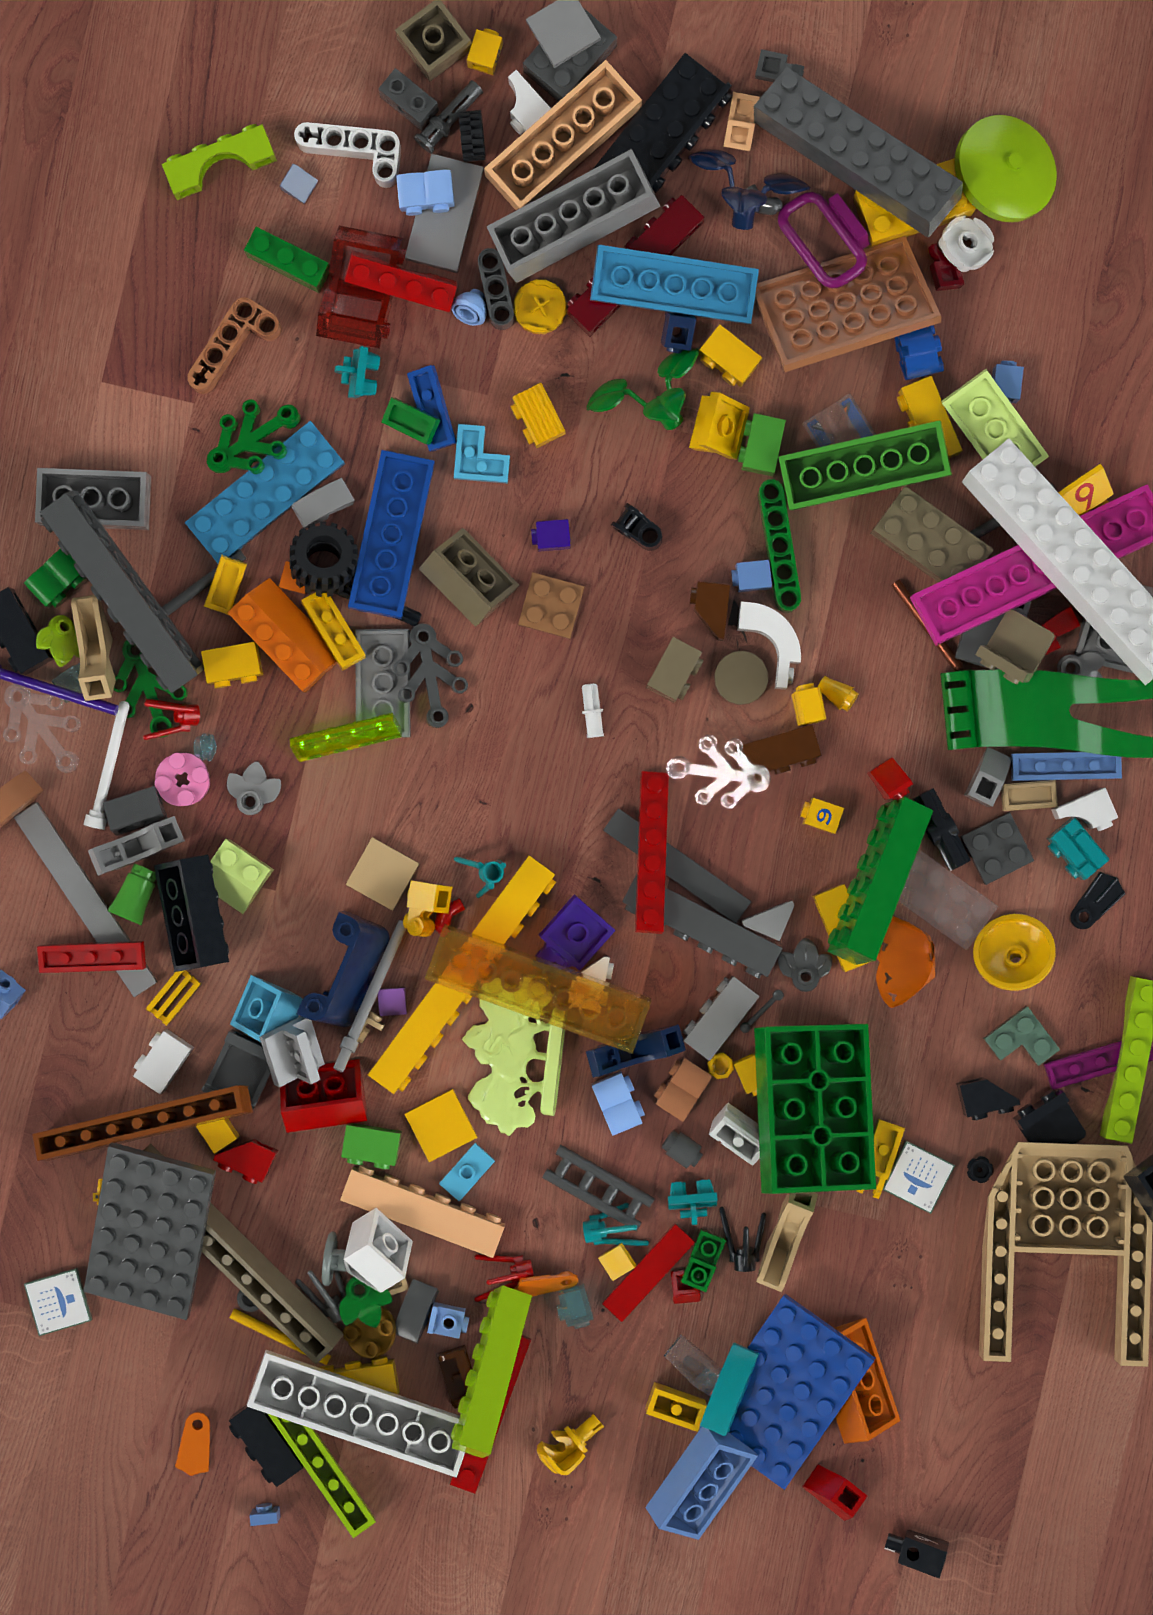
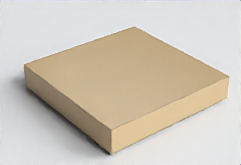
M372 837L346 885L394 911L420 863Z

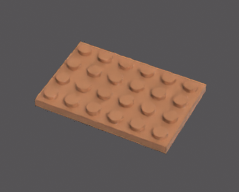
M905 236L863 249L867 256V265L864 271L840 288H828L822 285L809 267L757 283L755 301L784 372L941 323V314ZM851 253L819 264L827 275L838 277L856 264V258Z

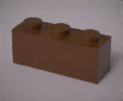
M813 724L733 748L741 778H748L749 783L765 778L764 773L774 770L775 775L791 771L789 765L800 762L801 767L817 763L816 757L822 756Z

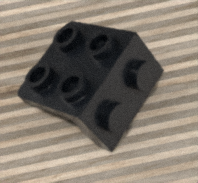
M1059 1089L1047 1091L1040 1097V1101L1034 1105L1031 1103L1025 1105L1017 1111L1018 1115L1013 1117L1027 1142L1075 1144L1086 1136V1131L1068 1104L1069 1099Z

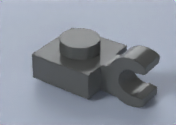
M761 49L755 79L774 82L786 67L803 77L804 66L787 63L788 55Z

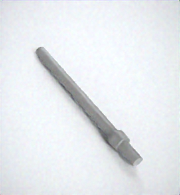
M398 920L347 1037L344 1036L340 1044L341 1051L333 1067L335 1070L343 1072L351 1053H355L359 1042L357 1040L405 934L406 928H404L402 920Z

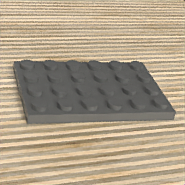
M111 1142L107 1150L84 1292L187 1320L192 1307L216 1170Z

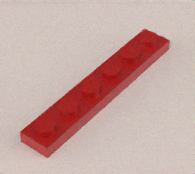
M642 771L640 776L635 932L662 934L664 932L669 773Z
M523 1335L521 1336L496 1436L531 1342V1338ZM465 1453L457 1478L452 1476L450 1485L475 1494L489 1456L480 1458Z

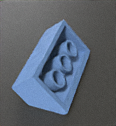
M701 1427L645 1508L658 1529L699 1540L758 1455L729 1432L726 1436H722Z

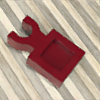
M937 243L931 244L928 250L935 262L930 265V270L936 291L961 288L964 285L962 272L945 257L944 253L938 250Z

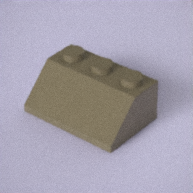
M464 528L437 547L419 568L475 627L495 611L520 586Z

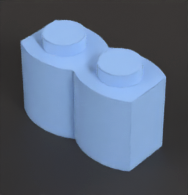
M451 170L396 175L399 208L401 212H406V215H420L422 210L433 209L434 213H444L449 211V207L455 206Z
M620 1071L591 1084L612 1136L642 1124L641 1117L645 1113L640 1101H633L630 1092L635 1089L629 1075L624 1077Z

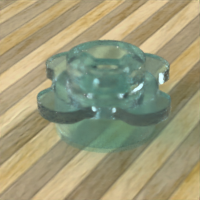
M203 733L201 736H197L194 741V754L201 760L207 758V761H212L217 749L216 741L212 734L207 736V734Z

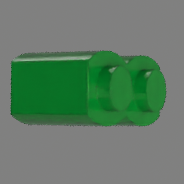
M60 548L24 584L45 607L51 608L54 606L57 608L67 599L65 594L71 588L76 590L81 587L87 578L80 576L74 567L75 560L70 554L66 555Z

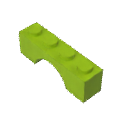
M257 124L246 126L239 134L234 136L226 134L219 137L216 143L208 146L207 144H201L194 147L192 152L183 156L182 154H175L167 158V162L163 163L162 167L175 198L180 200L202 191L205 173L214 163L220 160L234 159L241 161L252 171L276 162L277 159L263 124L259 126Z

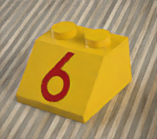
M1101 464L1058 492L1079 516L1091 509H1096L1109 503L1107 498L1114 494Z

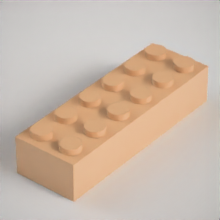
M605 60L484 168L485 177L511 206L518 210L547 194L641 109L642 99Z

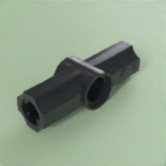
M932 788L912 800L933 810L926 833L932 844L937 846L948 870L952 871L971 860L958 836L959 831L949 813H946L941 800L936 794L937 792Z

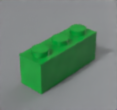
M255 227L244 249L248 258L317 293H320L331 272L328 262L258 227Z

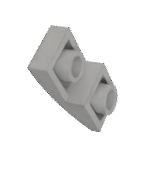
M340 478L293 503L291 507L301 525L306 529L309 524H318L325 521L330 514L353 505L355 500L343 479Z

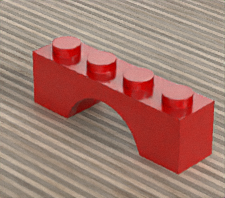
M354 250L351 251L344 277V282L445 312H450L457 289V283L454 280L431 273L425 274L406 270L386 263L377 257Z

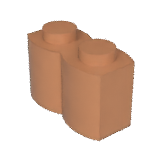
M683 1058L681 1062L679 1060L674 1062L668 1072L672 1075L667 1084L662 1082L654 1094V1097L657 1098L655 1104L682 1122L712 1077L711 1074L686 1058Z

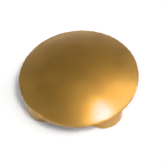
M381 1306L382 1314L378 1327L367 1326L357 1318L343 1330V1337L348 1342L350 1348L362 1357H380L394 1343L396 1324L392 1314L383 1306Z

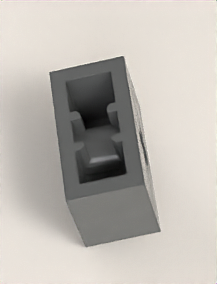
M396 68L378 88L380 98L421 131L429 124V119L434 117L439 111L438 102Z

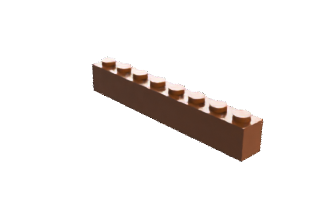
M236 1085L32 1134L37 1161H50L105 1148L111 1142L117 1144L131 1142L253 1113L248 1086Z

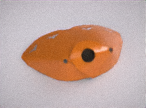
M893 916L883 940L888 946H886L885 951H882L883 945H881L877 956L880 963L876 973L879 993L883 1001L890 1008L904 1004L935 978V946L930 935L911 923ZM885 973H888L892 978L887 984L885 983L887 979ZM889 992L897 995L895 997V1001L892 1000V996L889 995Z

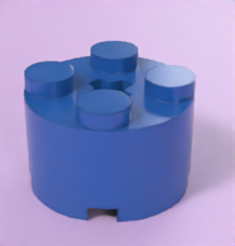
M934 325L894 337L896 351L899 352L901 360L899 361L905 380L944 372L942 358L937 354V352L942 351L939 336H933L935 334Z

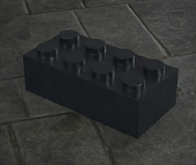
M209 855L154 865L174 972L229 962V947L225 942L224 922L219 912V896L214 886L213 865L209 860Z

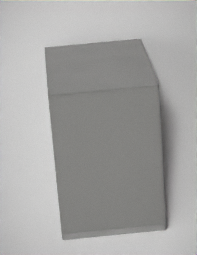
M789 900L740 921L743 926L780 941L794 908V903L792 900Z

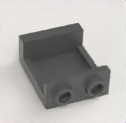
M230 1030L224 1040L225 1044L201 1091L207 1093L236 1085L248 1086L252 1110H254L271 1075L260 1042Z

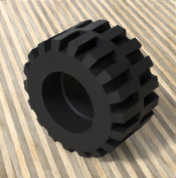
M326 521L320 522V526H315L314 523L308 525V530L304 527L299 530V536L295 535L292 545H290L291 576L293 579H296L297 586L299 588L305 586V592L308 594L314 591L318 597H322V593H327V597L333 596V591H337L339 594L344 591V585L349 587L352 584V578L355 576L358 562L357 544H354L353 536H347V530L344 527L340 530L337 529V524L335 523L327 526ZM328 551L336 555L339 561L331 567L320 568L313 565L308 558L315 552Z

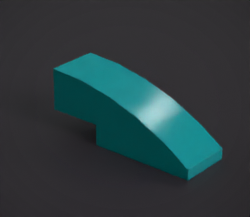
M733 1343L711 1394L700 1426L722 1436L727 1435L738 1406L744 1396L759 1353Z

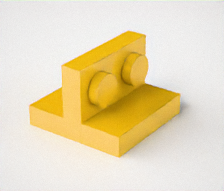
M711 392L710 396L702 395L689 448L696 451L717 453L728 459L737 460L750 407L719 392Z

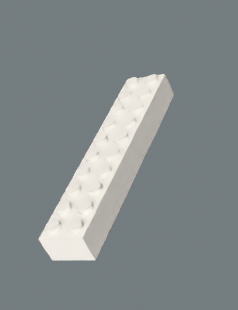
M1007 439L972 468L962 483L1146 686L1153 679V597L1010 439Z

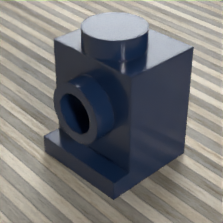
M665 312L661 343L664 347H667V351L672 353H681L683 350L691 351L696 324L695 316ZM680 327V333L673 335V328Z

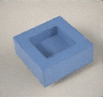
M272 1503L256 1505V1508L252 1509L249 1515L250 1526L278 1523L281 1517L280 1506L272 1507Z

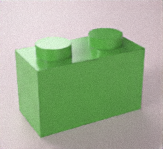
M755 413L752 420H746L743 435L748 436L746 447L741 446L738 462L743 463L741 470L773 477L786 420Z
M356 1123L347 1124L341 1157L347 1158V1163L363 1165V1161L373 1162L376 1168L390 1169V1165L395 1166L397 1163L402 1131Z

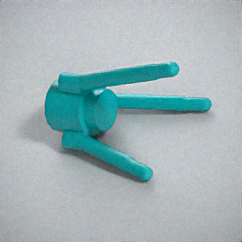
M454 857L455 862L479 869V877L483 882H486V885L476 894L477 898L493 889L494 883L499 882L503 878L506 863L500 859L496 862L482 863Z
M629 1203L616 1206V1208L622 1211L629 1207ZM603 1212L590 1215V1221L583 1222L586 1243L593 1242L594 1245H618L620 1243L631 1246L649 1245V1242L646 1240L605 1238L610 1233L636 1230L637 1225L606 1228L605 1221L600 1222L601 1219L608 1217Z

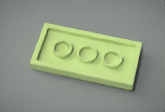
M987 369L980 372L941 401L982 459L986 458L1007 439H1010L1035 467L1049 457Z

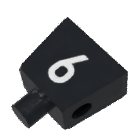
M907 1530L905 1538L889 1533L884 1549L900 1554L899 1564L940 1579L949 1542ZM915 1547L918 1549V1552H911L909 1548Z

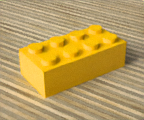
M955 158L936 164L957 178ZM856 190L853 201L861 225L868 233L869 247L920 233ZM963 191L959 202L939 226L948 224L959 216H972L976 208L966 198Z

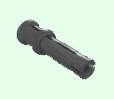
M471 80L438 117L434 116L429 119V125L420 134L414 136L415 141L425 151L432 154L434 146L443 137H447L450 134L449 128L459 119V112L466 111L479 95L483 93L481 87ZM464 98H467V100L455 111V113H452V111L459 105V103ZM433 132H435V134H434L430 139H428V137H429Z

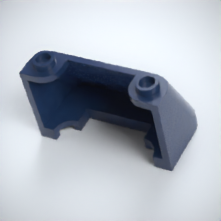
M344 910L338 912L332 931L336 940L347 945L348 948L330 992L325 990L323 994L310 993L306 995L301 1001L296 1014L322 1023L349 1027L355 1020L390 941V936L383 926Z

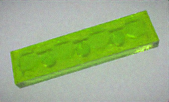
M389 713L290 738V748L297 760L303 762L402 737V731L394 714Z

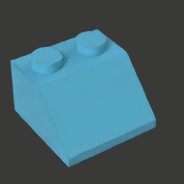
M251 975L230 1025L261 1042L260 1036L298 1018L299 1015L296 1013L303 998L289 990Z

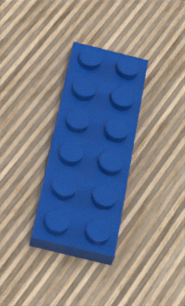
M381 450L348 609L402 619L433 475L434 460Z

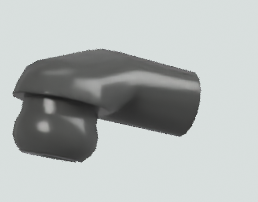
M755 184L746 188L758 190ZM767 197V202L760 206L759 212L756 213L775 215L782 209V202L777 197Z

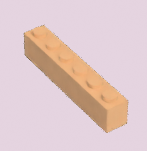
M359 1165V1168H352L340 1201L367 1211L377 1208L388 1219L486 1256L494 1257L505 1228V1223L501 1222V1217L491 1213H486V1216L475 1212V1207L465 1203L457 1206L450 1203L451 1199L441 1194L436 1193L435 1197L425 1194L426 1189L414 1184H410L409 1187L399 1184L400 1179L385 1174L384 1178L374 1174V1169L364 1165Z

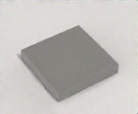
M557 0L526 19V23L554 68L601 40L599 33L579 0Z

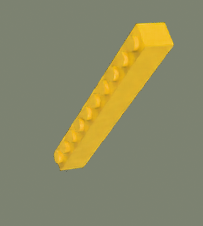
M530 855L527 857L369 1072V1077L393 1094L398 1089L401 1092L404 1091L412 1080L408 1076L414 1067L419 1070L428 1058L424 1054L430 1045L433 1048L437 1046L444 1036L440 1032L446 1023L451 1026L460 1013L456 1009L463 1001L467 1004L476 993L472 987L478 980L484 982L492 971L488 967L494 958L499 961L508 949L504 945L508 938L512 936L515 939L524 927L520 923L526 914L531 917L539 907L540 903L536 900L543 892L547 895L556 884V881L553 880L555 874Z

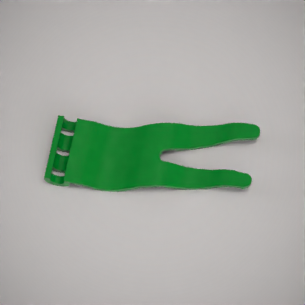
M1000 669L940 673L948 750L975 747H1042L1117 757L1153 758V737L1127 733L1073 718L1069 712L1072 704L1117 703L1153 699V680L1145 686L1141 680L1108 679L1036 670L1029 682L1022 683L1019 681L1017 685L1004 678L1005 672ZM964 681V687L949 689V682ZM966 706L967 712L952 713L951 707ZM969 730V737L954 739V732Z

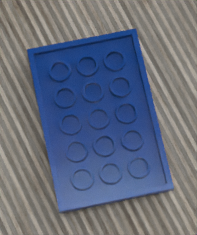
M787 1294L783 1295L748 1346V1349L759 1353L729 1430L731 1435L758 1455L751 1466L784 1490L876 1359Z

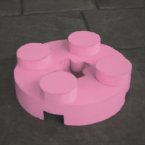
M174 753L166 757L158 766L155 774V787L160 796L174 806H190L205 797L210 787L207 766L199 757L193 754ZM186 772L188 774L187 779L190 782L188 785L183 784L179 787L176 776Z

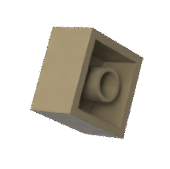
M434 0L395 29L397 40L429 82L468 54L472 45L471 39L441 0Z
M673 637L646 688L675 703L677 698L683 700L691 685L686 682L690 674L695 676L704 661L699 658L702 652Z

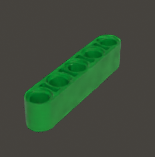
M768 479L759 488L758 501L767 556L770 563L774 599L780 611L790 613L801 602L790 524L783 486L775 479ZM768 486L774 487L778 492V497L775 499L766 498L763 493L764 488ZM778 513L782 517V524L779 526L771 525L768 521V515ZM777 539L783 540L787 546L786 551L783 553L775 552L772 547L773 541ZM780 566L788 567L791 571V577L787 580L780 579L777 576V568ZM783 593L794 595L795 604L788 607L782 603L781 596Z

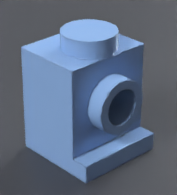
M434 1302L427 1333L459 1339L461 1332H467L470 1317L464 1316L465 1308ZM450 1318L454 1321V1325L446 1327L444 1320Z

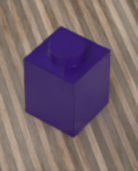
M568 519L536 522V529H531L532 545H538V552L571 549Z

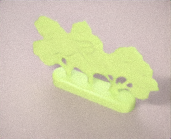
M524 976L514 990H510L509 985L499 977H494L489 982L483 983L479 989V1007L484 1010L489 1021L486 1024L473 1025L462 1038L469 1048L475 1050V1056L481 1064H489L492 1068L491 1074L476 1082L468 1095V1100L475 1109L479 1110L481 1117L487 1124L497 1125L499 1131L508 1136L516 1128H528L535 1122V1112L528 1101L537 1091L542 1094L541 1113L554 1116L556 1112L567 1008L555 1007L552 1010L550 1024L543 1021L540 1016L542 1009L551 1002L553 997L549 988L544 985L543 977ZM528 1018H536L537 1023L529 1022ZM544 1030L549 1031L547 1053L538 1052L533 1039L534 1034ZM531 1059L546 1061L543 1081L532 1082L527 1076L526 1066ZM520 1077H524L527 1083H522ZM521 1087L530 1088L525 1090L526 1095L515 1098L514 1093ZM526 1101L523 1107L518 1106V1103Z

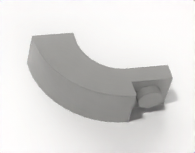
M173 816L117 840L88 850L97 875L100 876L158 854L185 840L176 818Z

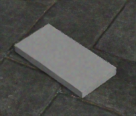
M431 154L427 172L451 170L455 206L449 207V211L444 213H434L433 209L422 210V214L415 215L405 260L457 273L484 167Z
M355 629V638L366 655L365 659L355 664L356 738L411 737L410 702L403 703L398 698L399 690L410 681V671L403 677L397 676L393 671L394 664L401 660L410 647V629ZM399 663L397 671L400 673L406 672V665ZM403 690L402 697L405 700H409L410 691Z

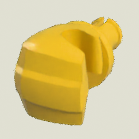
M592 1414L577 1429H570L567 1426L564 1428L565 1431L553 1430L551 1434L559 1443L552 1445L542 1441L537 1445V1454L542 1463L555 1474L569 1475L586 1457L584 1454L588 1450L585 1447L587 1445L585 1442L599 1430L603 1429L604 1426Z

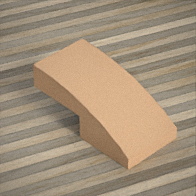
M733 92L724 147L750 151L755 127L754 105L759 100V96Z

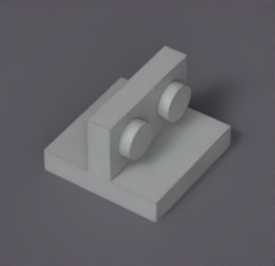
M300 1016L259 1037L275 1086L280 1088L297 1078L309 1084L320 1080L318 1069L325 1063L312 1020Z

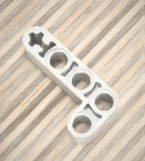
M309 122L301 123L295 129L294 137L301 151L310 154L373 160L372 169L376 183L384 188H390L396 184V175H399L401 145L398 136L394 132ZM310 133L312 138H309L308 142L305 143L303 138H306L307 134ZM337 135L342 138L341 142L336 146H331L327 143L331 136ZM359 138H365L369 141L368 145L364 148L359 149L354 146ZM386 141H393L395 143V147L391 151H384L381 149V146ZM388 167L392 169L391 176L388 178L380 177L378 174L382 168Z

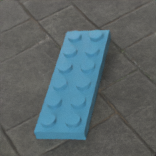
M598 245L590 300L751 324L759 269Z
M311 421L283 442L287 448V454L284 458L275 459L273 456L267 455L262 459L265 467L261 473L253 474L247 471L185 522L217 563H219L221 555L228 557L234 555L287 512L293 503L309 494L345 464ZM277 447L274 453H280L282 447ZM257 463L252 468H257L259 466V463Z

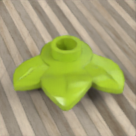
M57 615L53 617L48 627L38 632L36 637L37 649H50L59 667L66 665L73 656L80 658L75 626L67 616ZM60 624L65 628V631L61 630Z

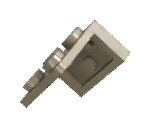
M1011 609L1003 616L988 644L981 645L975 655L982 659L980 661L982 665L991 670H995L997 667L1005 672L1004 678L1018 685L1019 681L1026 683L1031 680L1051 646L1055 635L1050 630Z

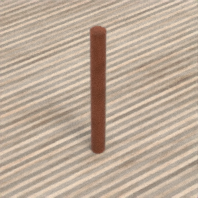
M897 580L891 585L932 640L910 599L912 595L901 580ZM946 641L936 646L954 671H958L964 666L959 659L955 658V653Z

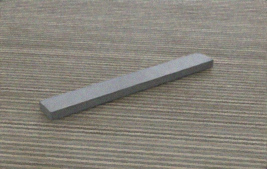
M39 803L33 804L15 816L14 819L97 943L131 942L114 915L107 911L108 906ZM147 965L143 970L117 971L133 997L138 996L158 982Z

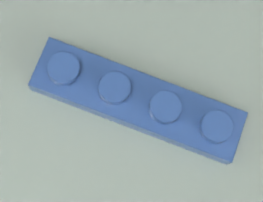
M1087 752L1011 754L1012 781L1122 778L1121 757Z

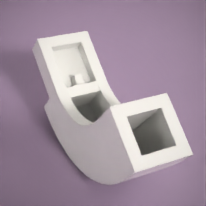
M741 601L737 631L759 633L772 642L777 653L775 689H787L788 684L793 683L794 668H789L790 663L799 664L801 662L800 644L793 627L774 609L758 603Z

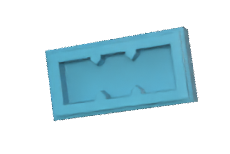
M475 1142L439 1184L460 1202L491 1167L495 1159Z

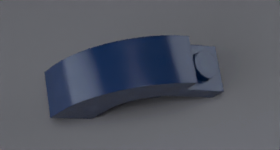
M679 1024L599 1045L597 1048L586 1051V1055L594 1078L635 1064L670 1057L686 1051Z

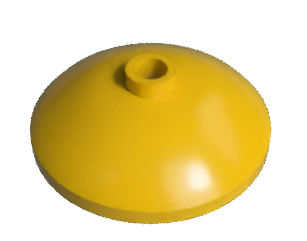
M1008 914L992 920L979 932L973 947V958L979 974L991 985L1010 991L1027 989L1041 982L1051 971L1056 957L1055 942L1049 929L1039 920L1023 914ZM1015 957H1019L1021 959L1017 963L1011 961Z

